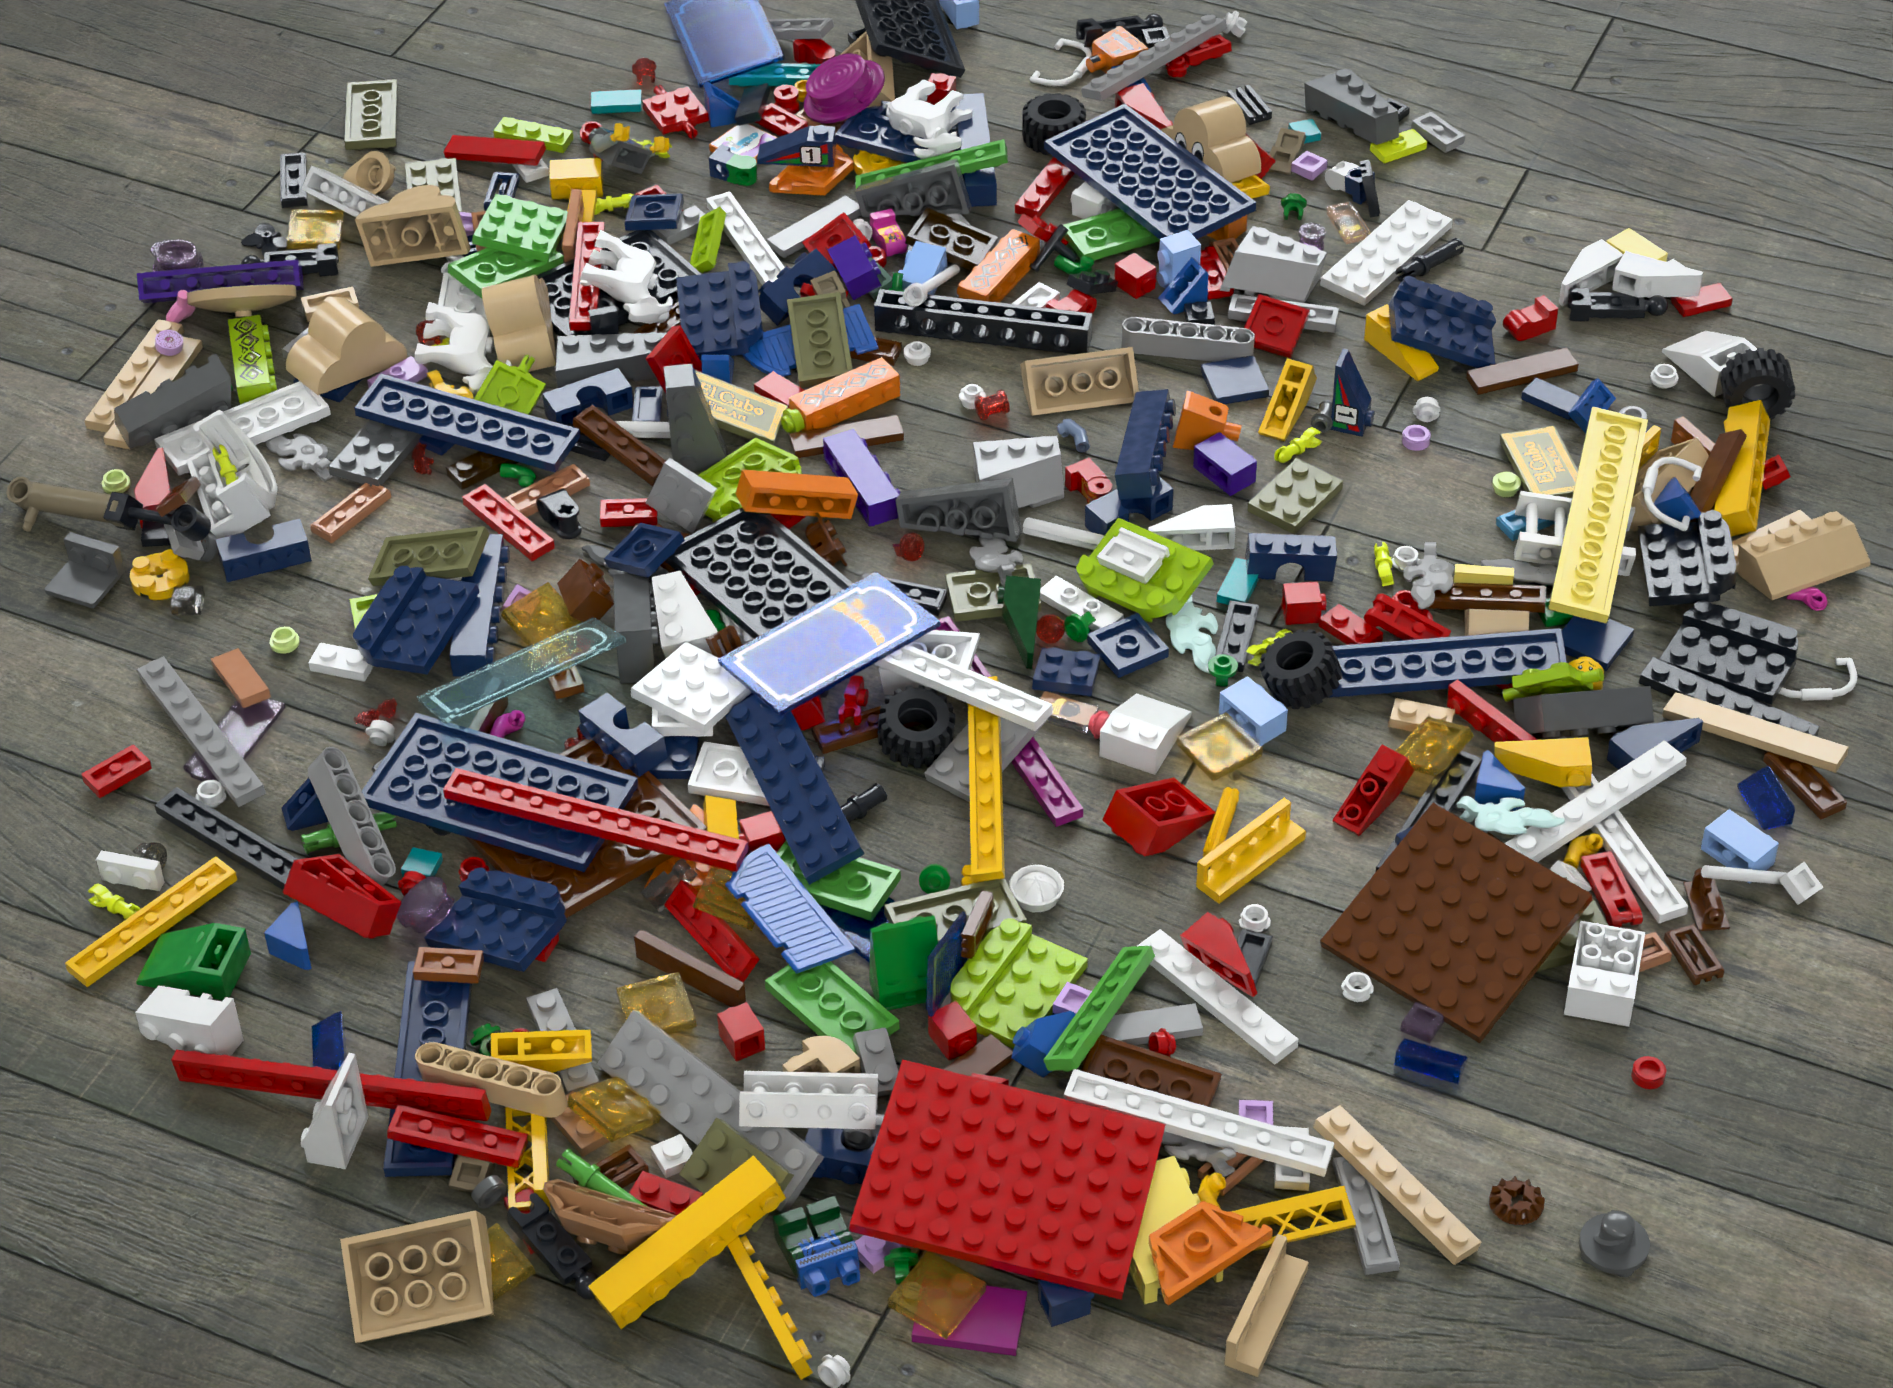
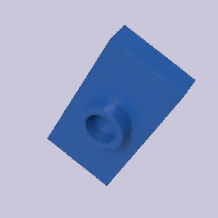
M1597 378L1590 383L1568 415L1586 434L1592 407L1608 410L1616 397Z

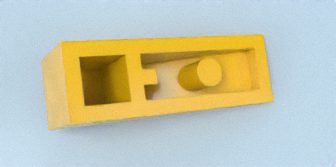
M1388 304L1366 314L1364 340L1416 381H1420L1438 371L1439 366L1429 352L1392 341Z
M1287 358L1258 431L1260 435L1286 441L1307 405L1317 380L1313 365Z
M1588 737L1494 743V756L1509 772L1557 787L1591 786L1592 761Z
M591 1029L491 1033V1057L554 1073L592 1062Z

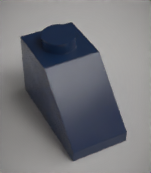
M309 778L281 808L287 829L291 831L329 822Z

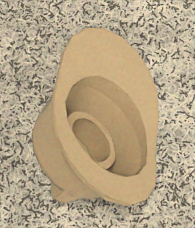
M370 151L347 170L343 179L376 195L377 193L385 192L391 187L396 168L389 163L384 153Z

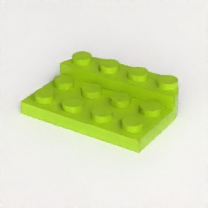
M755 437L697 475L717 488L705 515L712 518L714 523L742 508L736 496L742 469L803 474L798 457Z
M1118 518L1089 557L1084 554L1081 556L1076 570L1089 595L1097 598L1099 595L1139 613L1144 621L1152 622L1153 618H1159L1169 613H1172L1173 616L1176 615L1214 563L1212 558ZM1121 527L1164 545L1169 549L1170 556L1162 560V565L1146 584L1100 565L1097 556L1113 537L1118 536Z
M1007 918L988 933L979 945L975 956L972 959L969 958L954 977L950 987L951 1003L954 1001L958 1002L977 1026V1033L986 1037L992 1034L1001 1043L1014 1049L1013 1038L1016 1032L1023 1026L1026 1028L1038 1018L1053 1014L1054 1001L1067 982L1072 984L1077 982L1088 967V958L1032 934V925L1018 922L1013 918Z

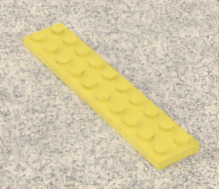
M1592 407L1548 607L1549 610L1607 624L1648 420Z

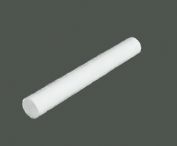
M1704 865L1701 870L1703 878L1780 885L1782 884L1778 879L1787 874L1786 872Z

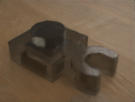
M680 859L674 864L669 874L663 871L652 879L641 893L661 913L666 908L664 906L665 902L681 880L691 882L698 874L684 859Z

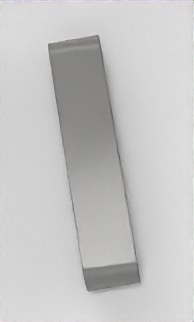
M1129 317L1122 323V348L1133 347L1135 354L1212 362L1254 355L1255 336L1251 330L1246 328L1142 317Z
M327 747L308 767L309 779L345 858L379 885L383 886L394 875L396 871L395 863L346 756L335 747Z

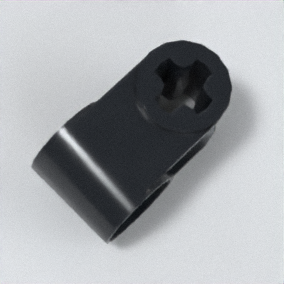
M564 488L537 498L536 504L542 519L551 526L560 538L573 539L581 534L582 527L577 518L579 507Z

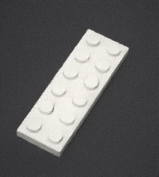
M1408 200L1321 277L1320 286L1365 306L1400 275L1395 273L1398 267L1411 262L1413 257L1422 255L1450 230L1453 219Z
M300 381L223 411L244 431L255 445L331 415L329 405L323 398L315 394ZM196 423L154 439L156 448L163 447L165 459L178 476L190 473L187 459L208 448L194 431L193 425Z

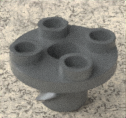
M1611 1210L1608 1213L1592 1217L1584 1224L1579 1238L1580 1255L1585 1263L1592 1265L1600 1271L1617 1274L1620 1277H1629L1647 1260L1650 1240L1642 1225L1629 1214L1619 1210Z

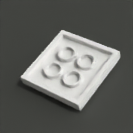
M685 642L631 688V697L705 734L728 714L734 705L740 703L758 687V683L742 669Z

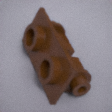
M818 512L815 513L819 521L809 524L805 531V535L812 548L832 566L841 560L846 567L848 564L843 554L847 551L840 539L834 538L838 534L829 519L824 521Z
M1702 868L1697 869L1692 881L1683 882L1699 932L1730 929L1715 879L1703 878L1701 874Z

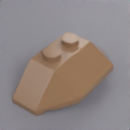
M560 1179L547 1181L543 1187L561 1224L568 1233L577 1235L576 1240L582 1243L595 1245L597 1242L606 1244L609 1251L618 1254H628V1251L637 1248L677 1216Z

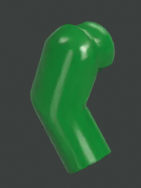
M1062 255L1057 256L1054 260V266L1068 275L1080 274L1081 271L1092 272V266L1094 265V260L1088 256H1082L1080 263L1072 262Z
M501 464V477L519 479L518 483L523 488L534 484L533 480L536 479V474L533 470L518 464Z

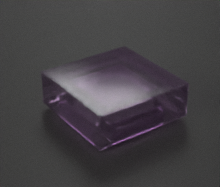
M1415 1002L1402 1021L1400 1031L1430 1044L1443 1025L1444 1016L1440 1012Z

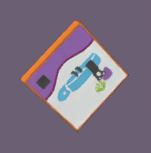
M749 123L741 126L736 125L710 143L709 150L713 153L723 144L729 146L732 153L741 156H752L756 159L757 163L760 144L777 137Z

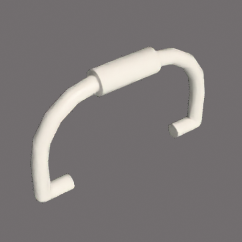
M1063 38L1059 39L1054 46L1056 50H1059L1062 45L1071 46L1084 51L1086 57L1075 69L1073 75L1068 78L1047 80L1038 78L1040 72L1035 71L1030 77V82L1045 86H1063L1082 78L1088 70L1086 59L1092 57L1091 50L1088 47H1084V44Z
M1662 457L1647 469L1642 487L1644 501L1649 511L1657 519L1677 529L1686 531L1689 526L1690 517L1684 516L1682 522L1668 517L1654 505L1651 494L1654 491L1660 466L1675 464L1694 472V481L1700 480L1702 468L1684 459Z
M1835 658V665H1847L1850 674V681L1840 689L1813 688L1794 691L1782 687L1779 694L1789 698H1800L1801 701L1832 700L1833 697L1843 696L1852 691L1857 684V671L1853 659Z

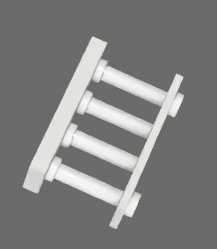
M1525 491L1520 492L1515 515L1526 517V532L1519 533L1514 550V560L1558 566L1572 498ZM1635 507L1630 508L1626 531L1630 529ZM1538 518L1555 521V536L1537 534ZM1623 544L1617 575H1630L1636 557V548L1624 547Z
M744 1071V1092L740 1091L739 1126L876 1129L878 1074Z

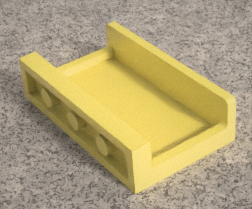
M1175 1156L1157 1160L1129 1269L1144 1305L1157 1301L1158 1289L1161 1288L1149 1247V1235L1201 1202L1196 1193L1192 1194L1189 1188L1190 1180L1188 1173L1184 1167H1179ZM1223 1270L1213 1276L1215 1283L1223 1281Z

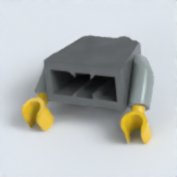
M616 123L614 131L602 127L591 131L589 135V140L591 141L589 151L611 166L642 174L649 157L654 156L655 152L665 153L669 151V138H664L663 136L654 137V146L651 144L643 146L629 138L630 126L623 127L622 123Z

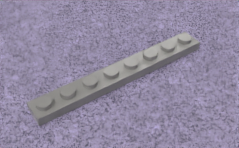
M1215 15L1202 16L1201 20L1187 25L1180 32L1171 34L1166 40L1155 43V46L1141 51L1138 56L1125 60L1122 65L1108 70L1103 76L1092 79L1089 84L1081 88L1082 97L1103 101L1200 45L1210 37L1226 30V19L1216 18Z
M164 656L137 669L140 679L238 807L266 794L262 782Z

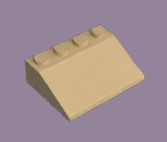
M476 1210L340 1239L356 1344L494 1315L491 1250L486 1218Z

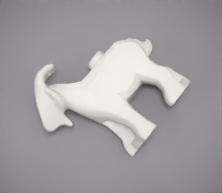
M922 80L920 83L909 87L904 96L885 104L887 109L886 116L889 118L893 129L905 135L917 136L913 138L914 142L921 147L928 148L914 149V154L921 159L946 154L960 148L962 140L957 137V132L950 134L948 132L958 122L972 118L973 110L955 109L951 112L952 108L959 105L960 100L964 98L962 93L954 90L950 91L943 100L935 105L925 102L927 101V95L932 94L936 90L935 84L926 80Z
M600 230L595 247L608 248L611 251L600 250L599 252L593 250L589 263H586L582 272L580 284L584 286L594 285L607 292L616 300L624 302L623 308L629 312L628 319L633 322L651 324L663 323L668 320L669 311L673 307V299L668 297L665 304H659L657 299L652 297L648 289L653 290L658 276L653 273L656 266L653 256L648 251L624 244L620 239ZM604 264L610 266L615 271L598 269L592 265Z
M429 302L426 310V320L440 319L443 321H433V324L426 323L423 339H429L438 335L450 338L449 345L427 346L418 343L415 351V361H417V364L434 362L456 373L470 375L463 377L462 381L468 384L469 390L472 394L476 395L493 367L486 359V353H492L494 343L493 337H490V327L487 319L477 313L455 312L449 307ZM506 360V364L512 366L511 362Z

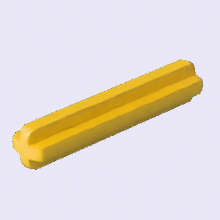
M1226 787L1223 789L1203 848V857L1225 842L1239 801L1240 792L1236 788Z

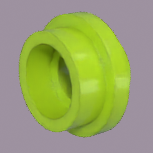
M788 408L783 410L781 425L785 432L795 433L804 429V420L798 409L791 410Z

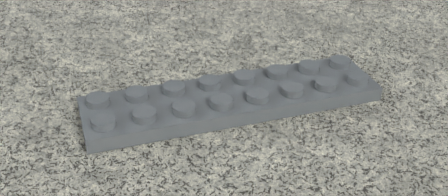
M636 1010L631 1012L597 1063L600 1068L696 1145L700 1143L717 1117L724 1120L794 1174L783 1191L786 1199L776 1208L780 1212L785 1213L789 1211L824 1159L823 1155L787 1127L739 1126L740 1090Z

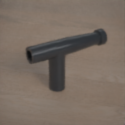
M1062 224L1058 226L1044 245L1035 261L1030 264L1029 267L1033 271L1038 273L1041 265L1054 250L1072 262L1077 259L1078 255L1061 242L1069 231Z

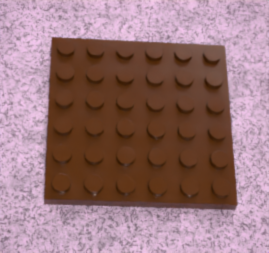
M585 739L559 754L637 777L638 787L625 806V811L707 831V826L649 771L638 777L631 770L624 769L612 755L605 754L593 740ZM465 837L497 871L555 885L565 904L564 915L566 918L673 857L605 839L586 871L582 872Z
M1432 803L1320 940L1321 947L1478 1043H1481L1592 902V894Z

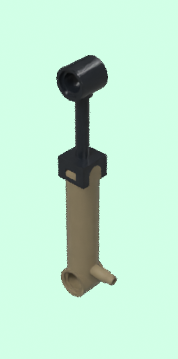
M23 476L13 479L9 483L6 492L7 498L11 502L27 511L22 527L27 532L32 530L39 511L111 523L117 528L135 531L138 520L172 525L175 530L192 541L204 539L211 530L210 519L188 504L178 507L173 514L168 513L161 517L158 511L142 509L143 504L129 494L112 492L109 495L33 482Z

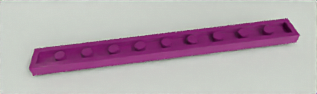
M949 616L922 625L924 630L960 632ZM975 654L970 670L985 677H991ZM1032 737L1011 763L1055 827L1082 818L1083 807L1035 738Z

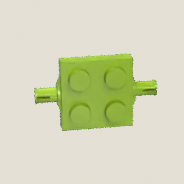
M525 355L519 367L509 366L496 360L474 400L530 415L544 392L546 383L533 378L529 373L531 366L535 362L532 356L529 359V355Z
M1565 662L1552 664L1551 668L1545 670L1527 669L1522 672V675L1512 677L1513 688L1503 689V698L1508 702L1517 698L1537 695L1593 691V682L1603 681L1604 674L1600 668L1584 672Z

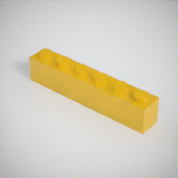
M1761 400L1729 407L1727 419L1724 420L1725 433L1742 429L1747 435L1715 501L1714 510L1719 511L1722 519L1727 522L1731 536L1757 530L1770 428V418Z
M753 1155L588 1287L603 1309L618 1327L623 1329L629 1323L636 1321L656 1301L665 1298L669 1291L680 1282L691 1277L710 1258L719 1255L739 1235L749 1231L752 1225L764 1215L774 1211L786 1197L776 1179Z

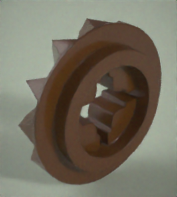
M1514 1176L1512 1180L1506 1181L1501 1179L1497 1186H1492L1489 1196L1490 1208L1499 1219L1513 1225L1532 1223L1541 1216L1544 1210L1545 1198L1541 1195L1540 1187L1532 1186L1530 1179L1523 1182L1517 1180L1516 1176ZM1520 1194L1523 1195V1201H1518L1512 1207V1198Z

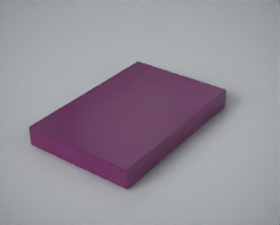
M924 1277L911 1334L912 1342L1016 1356L1027 1302V1291Z

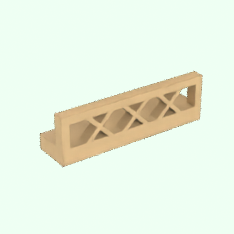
M1277 1234L1226 1340L1225 1365L1256 1377L1261 1372L1308 1271V1261L1286 1254L1287 1237Z

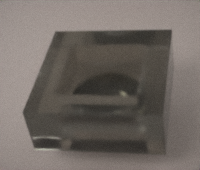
M203 586L174 587L170 606L172 615H201L205 597Z

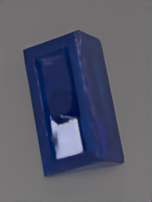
M1769 766L1762 768L1737 784V788L1763 830L1792 824L1795 806Z
M342 1011L334 1013L311 1026L313 1067L318 1066L323 1069L338 1070L347 1056L346 1037Z
M1404 1038L1396 1050L1394 1065L1458 1084L1468 1057Z

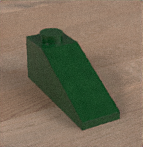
M1006 575L1005 587L999 586L997 604H1003V619L1025 667L1032 669L1041 579Z

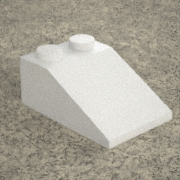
M893 627L890 638L894 639L907 630ZM912 629L911 633L898 639L902 643L970 670L980 640V633ZM879 667L884 695H894L895 690L900 688L904 691L905 687L912 685L913 688L923 685ZM925 686V689L930 691L931 688Z
M1136 693L1113 710L1101 728L1099 756L1156 775L1192 716V712Z
M348 1053L327 1087L321 1102L315 1104L313 1120L309 1128H305L302 1133L301 1147L304 1148L306 1159L309 1163L346 1169L367 1122L368 1112L356 1055L353 1053Z

